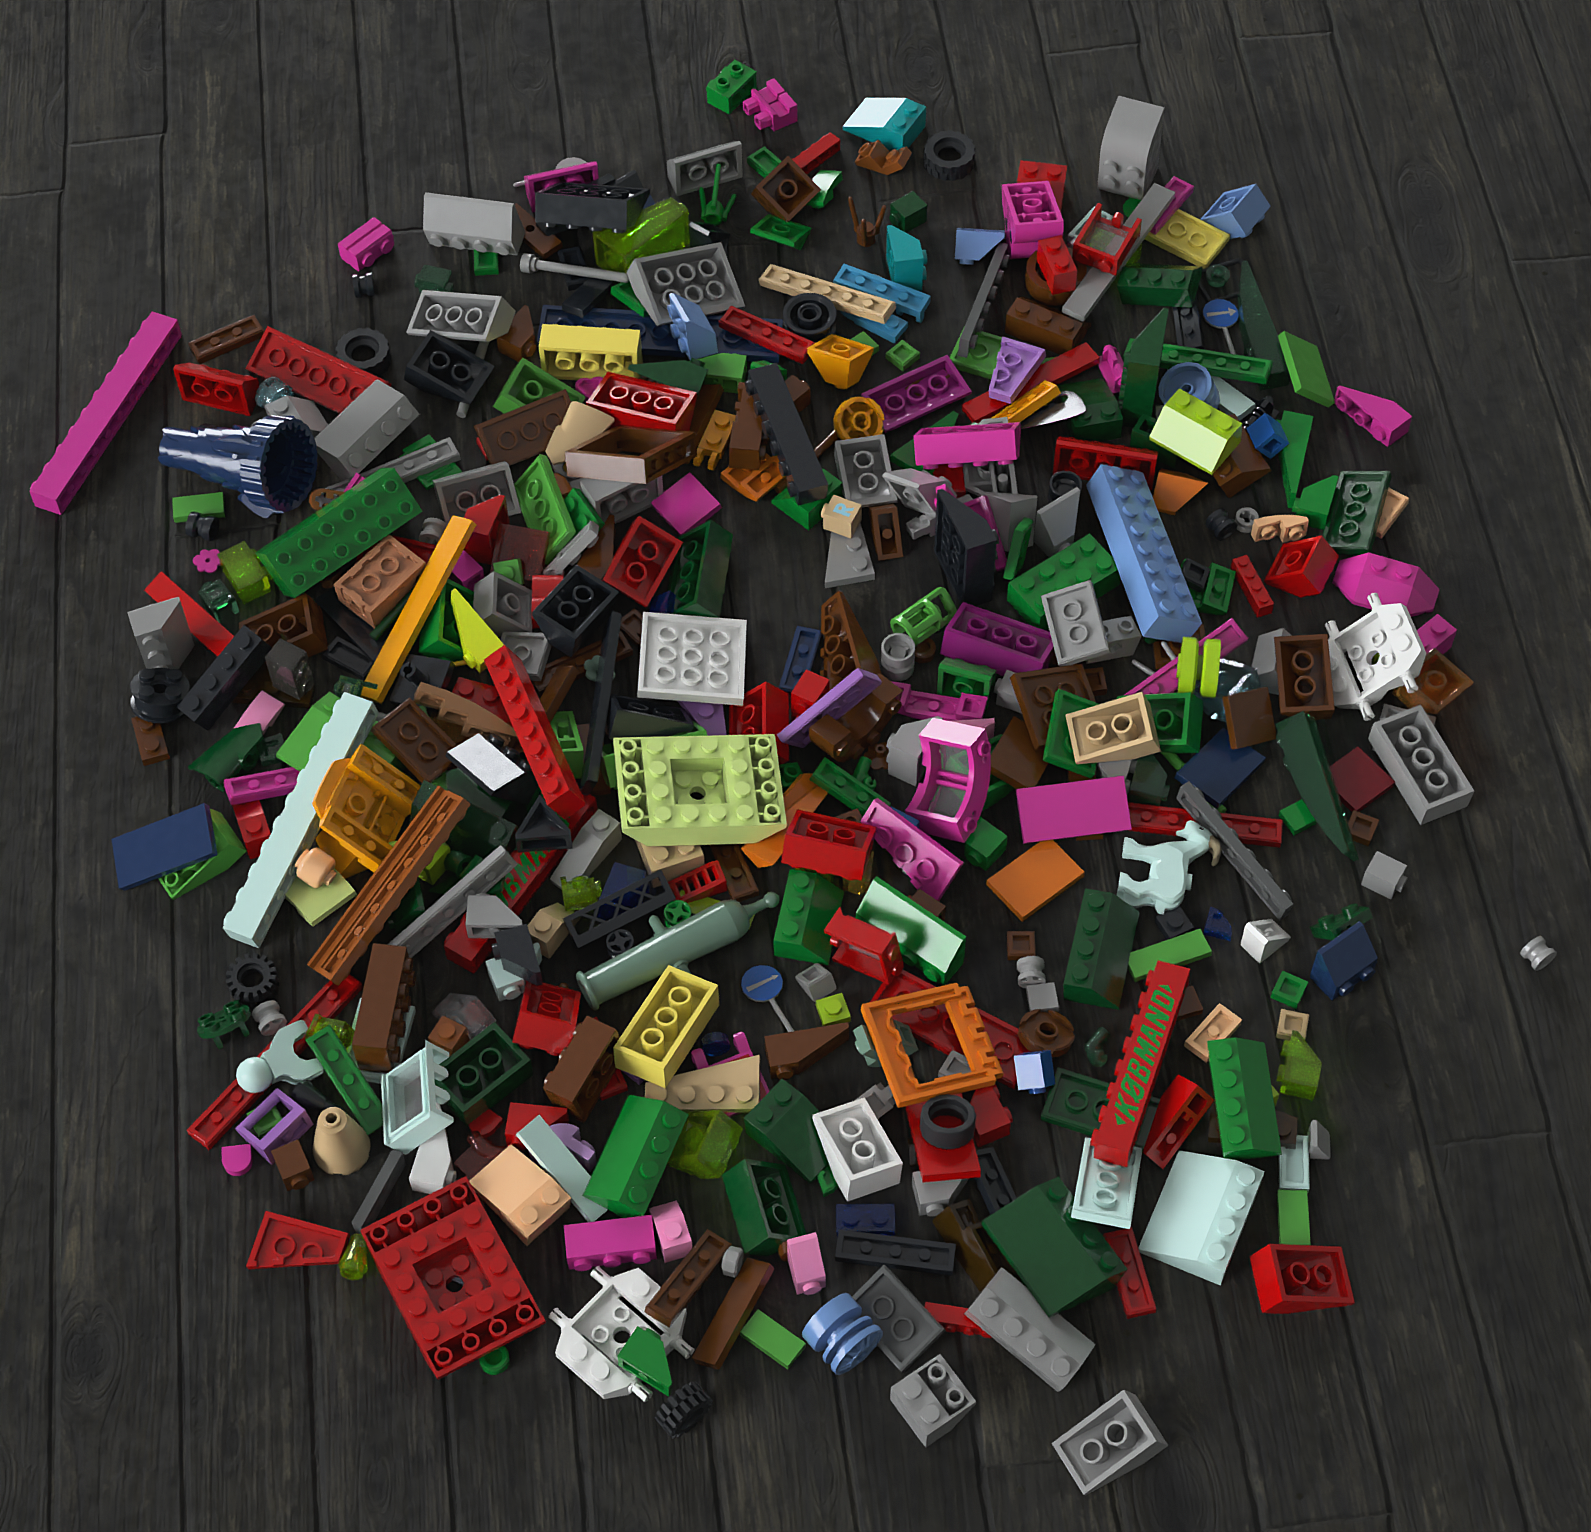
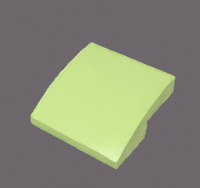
M335 868L334 870L337 872V875L329 886L323 884L315 889L296 875L291 887L285 894V899L297 909L299 915L311 926L318 924L357 895L352 886Z

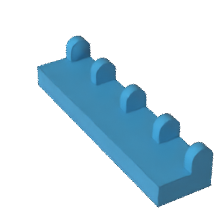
M843 264L833 280L835 284L894 301L897 315L902 316L904 312L916 317V322L919 323L923 321L924 312L931 301V296L847 264Z

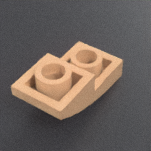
M1274 515L1254 519L1251 536L1255 542L1270 540L1277 535L1282 543L1290 540L1296 541L1306 536L1309 520L1307 517L1299 515Z

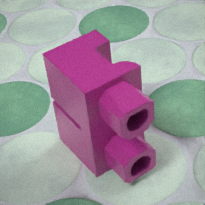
M774 78L767 81V87L759 91L751 89V97L743 101V110L748 116L756 112L758 113L754 115V122L760 130L769 126L773 131L797 122V104Z

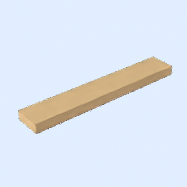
M770 264L759 278L760 286L792 296L803 293L821 294L830 299L837 310L882 324L887 322L896 309L894 301Z

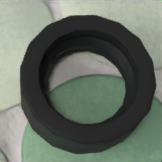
M937 1095L923 1105L920 1116V1130L922 1137L929 1144L937 1148L955 1149L968 1144L974 1136L976 1113L974 1107L967 1100L956 1095ZM950 1115L961 1119L964 1124L956 1128H943L934 1124L931 1120L938 1116Z

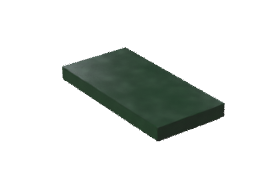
M1390 471L1340 472L1322 535L1337 554L1361 555L1368 552L1371 553L1392 477Z
M1058 1067L1054 1076L1055 1084L1051 1085L1040 1120L1092 1136L1094 1129H1100L1101 1122H1098L1102 1105L1108 1106L1110 1099H1107L1106 1096L1110 1083ZM1152 1096L1134 1146L1142 1148V1153L1160 1099Z

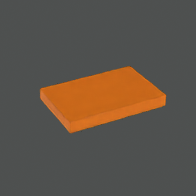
M1054 840L1037 843L987 879L986 885L1023 922L1083 878L1085 872Z

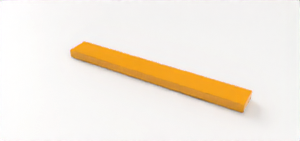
M452 516L358 692V695L363 699L382 704L476 527L472 520Z

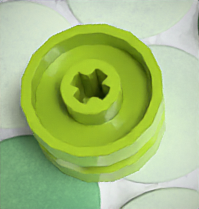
M1183 637L1181 653L1178 654L1177 693L1191 692L1193 694L1196 680H1200L1199 693L1201 697L1215 698L1219 676L1221 640L1206 639L1203 644L1202 655H1198L1199 641L1197 638Z

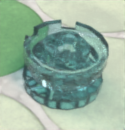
M271 376L259 386L255 395V402L261 408H265L266 404L284 396L293 397L294 393L291 391L293 388L283 383L278 377Z

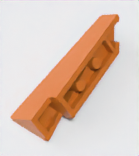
M813 773L800 774L783 794L787 827L757 843H747L742 846L741 850L758 868L774 865L782 855L785 834L797 809L813 813L828 794V792L809 780Z

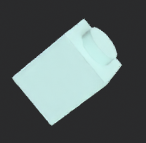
M537 942L533 944L538 964L540 965L542 955L540 945ZM495 958L486 961L488 975L499 1001L511 1000L524 993L526 980L503 970L501 959L495 961Z

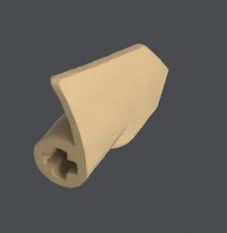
M572 401L562 424L555 428L545 450L552 464L564 463L565 451L605 432L615 422V419L593 407Z

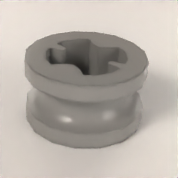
M1249 507L1239 509L1235 517V521L1238 524L1237 530L1243 533H1250L1254 519L1259 518L1258 513ZM1244 518H1248L1249 522H1244Z

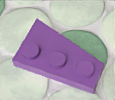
M1002 336L1001 349L997 355L996 368L993 371L989 386V398L1012 404L1045 359V349Z

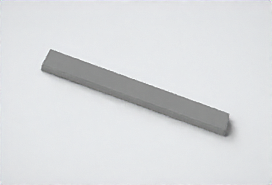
M1156 183L1152 185L1123 224L1126 227L1132 228L1137 218L1142 219L1140 237L1136 239L1117 271V275L1105 273L1092 267L1062 307V313L1081 322L1085 321L1121 272L1122 267L1126 265L1175 198L1174 191ZM1115 235L1104 252L1115 256L1125 238Z

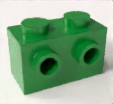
M734 60L724 67L714 80L712 79L708 83L706 88L707 103L730 114L751 94V89L757 88L756 71Z

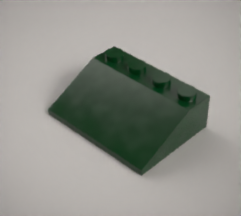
M1163 308L1132 342L1131 352H1125L1123 363L1125 368H1123L1122 384L1119 393V399L1121 400L1118 402L1123 417L1122 426L1134 428L1143 413L1152 417L1169 311L1167 308Z
M1059 1177L1037 1185L981 1222L984 1229L1049 1318L1114 1289L1128 1270L1093 1222L1071 1218L1074 1196Z

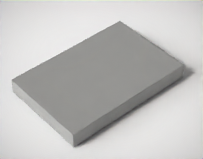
M1091 580L1041 596L1059 667L1073 665L1111 653Z

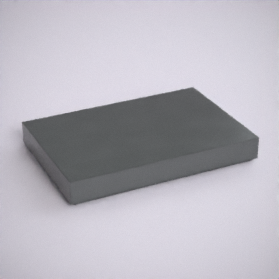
M883 1265L852 1296L862 1308L859 1318L864 1316L871 1317L873 1325H878L883 1331V1336L877 1346L903 1373L946 1331L886 1265Z

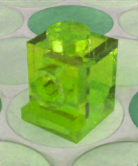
M566 876L560 877L565 912L582 909L596 902L597 897H602L600 880L594 881V877L577 876L572 878V881H566Z
M315 1014L304 1039H308L330 1024L346 1050H348L352 1044L355 1030L346 1021L325 1018L320 1014Z

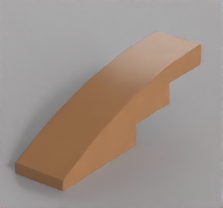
M423 682L420 683L415 692L413 701L416 704L438 709L437 719L461 725V735L471 738L478 733L490 736L492 733L505 740L504 745L511 748L518 739L514 728L498 716L470 700Z

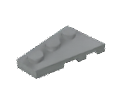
M861 523L852 538L831 532L825 588L874 580L875 572Z

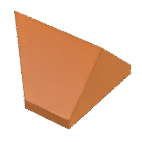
M1161 468L1153 495L1158 512L1175 515L1176 511L1208 483L1186 473Z

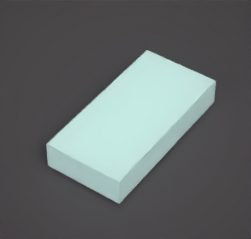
M1297 1135L1296 1149L1281 1147L1282 1155H1278L1279 1190H1307L1308 1193L1310 1189L1308 1136Z

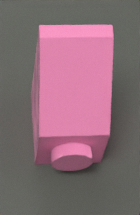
M677 1200L649 1208L664 1262L667 1263L686 1257L692 1249V1240Z
M816 1232L788 1239V1265L797 1295L802 1293L811 1295L819 1292L822 1288L826 1287V1275Z

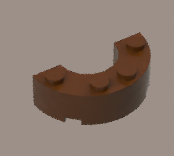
M880 673L877 676L882 681L881 685L841 718L835 720L829 714H826L809 728L811 742L838 762H846L851 759L857 760L869 745L871 747L879 741L880 733L891 717L902 706L900 699L903 690Z

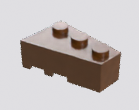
M745 382L738 383V402L735 404L737 413L732 425L729 446V468L759 470L761 460L766 459V445L769 443V435L765 436L763 433L761 416H757L754 411V399L752 395L748 396Z

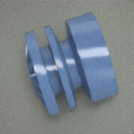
M848 1293L836 1296L821 1307L805 1325L802 1332V1337L815 1351L825 1350L823 1361L831 1364V1370L837 1375L848 1372L862 1362L873 1351L883 1336V1331L878 1325H873L871 1317L864 1316L859 1318L862 1308Z

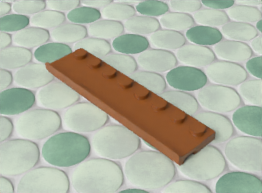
M439 785L308 962L307 965L338 986L342 980L348 977L351 968L358 958L364 955L374 936L383 929L385 921L399 907L401 899L415 885L423 869L432 862L436 851L448 840L452 829L464 818L466 810L471 805L467 800L449 790H444Z

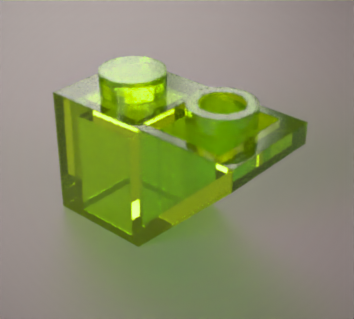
M1292 1030L1290 1040L1284 1039L1281 1056L1286 1057L1285 1065L1280 1064L1276 1081L1281 1082L1279 1093L1313 1100L1318 1087L1322 1062L1298 1031Z

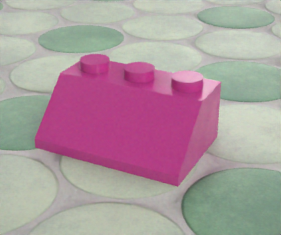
M591 161L524 176L525 190L532 213L535 212L536 192L558 182L588 184L599 179L597 162Z

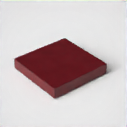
M1358 746L1318 776V780L1352 813L1353 810L1357 812L1362 811L1395 785V781Z

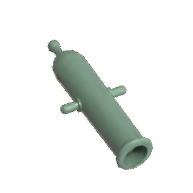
M768 892L763 899L749 905H741L738 901L732 899L723 900L669 929L663 926L656 915H652L649 918V924L655 932L654 937L586 973L582 971L577 972V983L586 1002L593 1011H597L600 1004L660 977L668 965L691 974L687 967L690 962L738 941L747 933L750 927V918L763 909L776 907L779 903V896L775 892Z

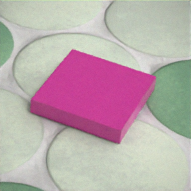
M690 472L651 502L652 507L680 536L700 526L722 508L721 504Z

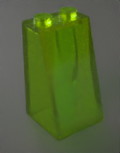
M671 197L644 208L635 226L627 229L625 233H613L612 229L603 228V231H593L596 264L603 270L626 273L636 258L682 249L690 243L688 209L684 204L678 203Z

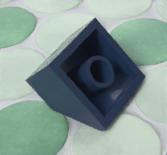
M1360 921L1317 951L1310 978L1332 1001L1340 995L1342 997L1348 995L1354 989L1356 983L1361 980L1363 982L1369 980L1375 973L1378 957L1365 927Z

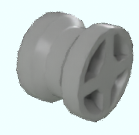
M438 518L425 519L422 526L423 531L419 535V541L437 545L447 524Z
M1542 936L1531 940L1520 952L1524 959L1531 961V966L1535 971L1547 966L1557 954L1553 948L1546 946V941Z
M1027 956L1017 961V970L1020 972L1018 985L1020 987L1026 988L1027 985L1046 983L1045 974L1042 973L1044 969V960L1042 958Z
M270 1000L261 1003L252 1012L254 1020L259 1022V1030L262 1035H273L279 1029L286 1026L287 1020L283 1014L279 1013L280 1007L276 1001Z

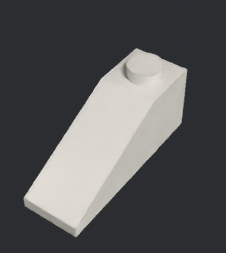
M436 1102V1109L442 1111L441 1105ZM446 1128L419 1146L409 1176L413 1191L431 1194L455 1182L456 1171L453 1169Z

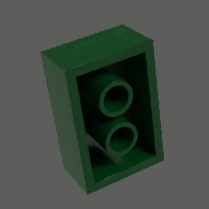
M494 1022L439 1064L448 1071L449 1075L442 1081L435 1079V1085L449 1093L450 1100L445 1102V1104L468 1127L477 1117L486 1110L491 1109L533 1076L531 1060Z

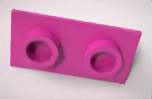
M1106 345L1103 348L1102 356H1099L1100 363L1098 366L1107 386L1114 395L1120 393L1122 372L1125 367H1123V360L1117 349L1112 345Z

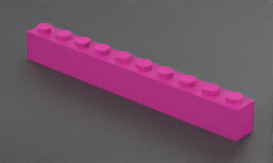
M152 311L148 318L142 322L141 328L135 337L131 338L129 346L124 353L118 357L112 371L107 373L105 381L99 390L94 392L88 406L82 410L75 425L69 429L67 437L62 444L58 445L52 459L45 464L43 472L37 481L32 483L29 492L36 507L59 515L63 514L181 338L182 333L177 319Z

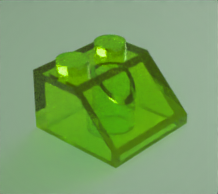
M721 1110L685 1112L689 1115L667 1165L701 1179L720 1178L727 1168V1162L733 1150L739 1143V1137L743 1128Z

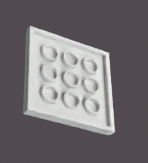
M643 612L637 697L743 706L747 620Z

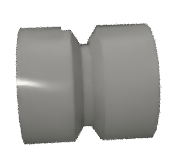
M890 634L883 640L881 646V671L886 678L892 681L908 679L914 672L915 643L906 634Z

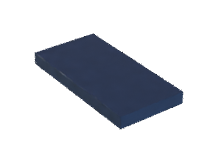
M205 803L111 839L118 886L123 891L218 855L210 806Z

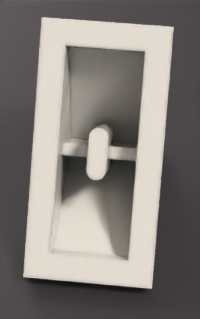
M1272 919L1252 921L1246 924L1240 945L1257 962L1261 963L1288 942L1291 937Z

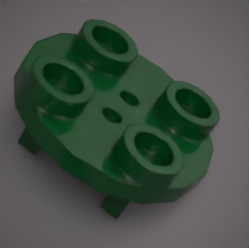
M239 1000L228 1002L223 1006V1010L215 1014L207 1013L198 1018L199 1026L197 1033L203 1039L213 1038L220 1050L224 1046L219 1036L237 1027L240 1028L244 1037L250 1035L244 1022L251 1016V1010L249 1006L241 1005Z

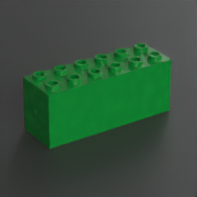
M381 468L255 553L283 595L296 598L422 512V509L395 468Z

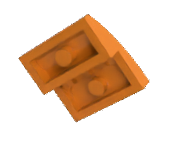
M766 453V459L761 460L759 470L729 468L728 466L721 472L720 478L740 494L757 502L786 476H781L778 457H770Z

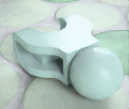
M299 1020L279 1029L270 1044V1049L263 1052L260 1058L252 1057L240 1063L237 1068L236 1078L238 1084L245 1091L258 1093L268 1088L271 1083L274 1084L279 1081H286L297 1085L298 1082L304 1083L307 1079L311 1081L325 1072L317 1058L304 1060L294 1053L293 1044L302 1039L308 1030L305 1021Z

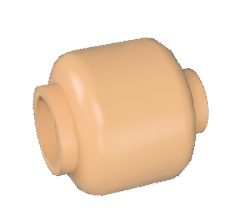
M319 848L306 849L294 866L297 868V877L315 889L323 884L329 886L337 875V872L334 870L336 865L335 859Z

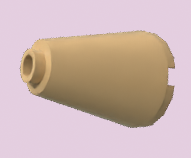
M330 1107L323 1110L318 1117L313 1142V1156L316 1163L323 1171L332 1175L333 1173L350 1175L359 1170L369 1157V1136L342 1109Z

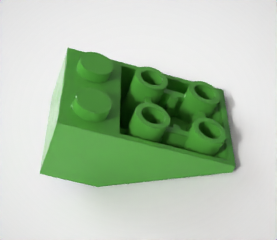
M210 809L218 855L158 878L171 899L174 900L226 871L247 851L221 812Z

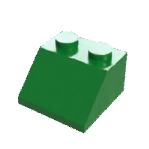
M822 469L828 482L827 498L798 506L795 498L790 497L788 489L785 488L771 500L774 506L808 531L822 519V508L825 503L829 504L833 495L843 498V482L825 469Z
M946 657L938 667L937 695L960 698L962 693L986 696L988 701L985 709H988L996 684L997 670L985 665L979 666L967 663L961 659Z

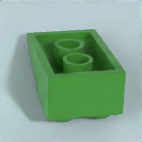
M522 358L512 371L493 407L505 414L564 389L567 390L571 402L583 403L586 396Z

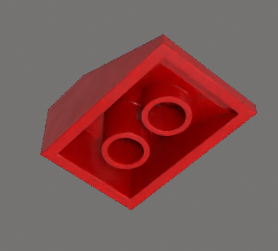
M1020 160L1017 183L1049 181L1061 213L1067 165Z
M638 516L632 522L620 543L602 581L642 606L647 607L683 542L641 516Z
M526 981L512 1042L525 1049L537 1048L545 1050L550 1055L559 1056L561 1051L568 1047L573 1039L581 992L547 983L536 986Z
M1268 1244L1249 1256L1262 1313L1289 1314L1348 1306L1355 1303L1342 1247Z

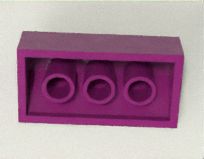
M963 602L945 628L940 654L951 659H961L967 663L988 666L991 669L997 670V674L1004 677L1006 670L1020 673L1048 669L1055 650L1050 632Z

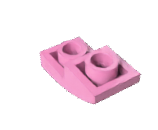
M261 691L234 728L260 723L264 735L268 726L272 727L285 704L266 692Z

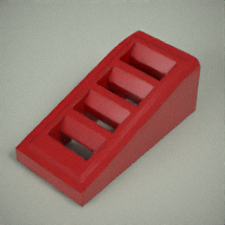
M718 860L702 865L668 882L676 898L675 900H682L687 903L727 891V882ZM714 876L716 880L711 882L710 877ZM703 879L705 885L701 887L699 880ZM693 883L695 890L691 891L688 884ZM678 887H683L685 895L680 896Z

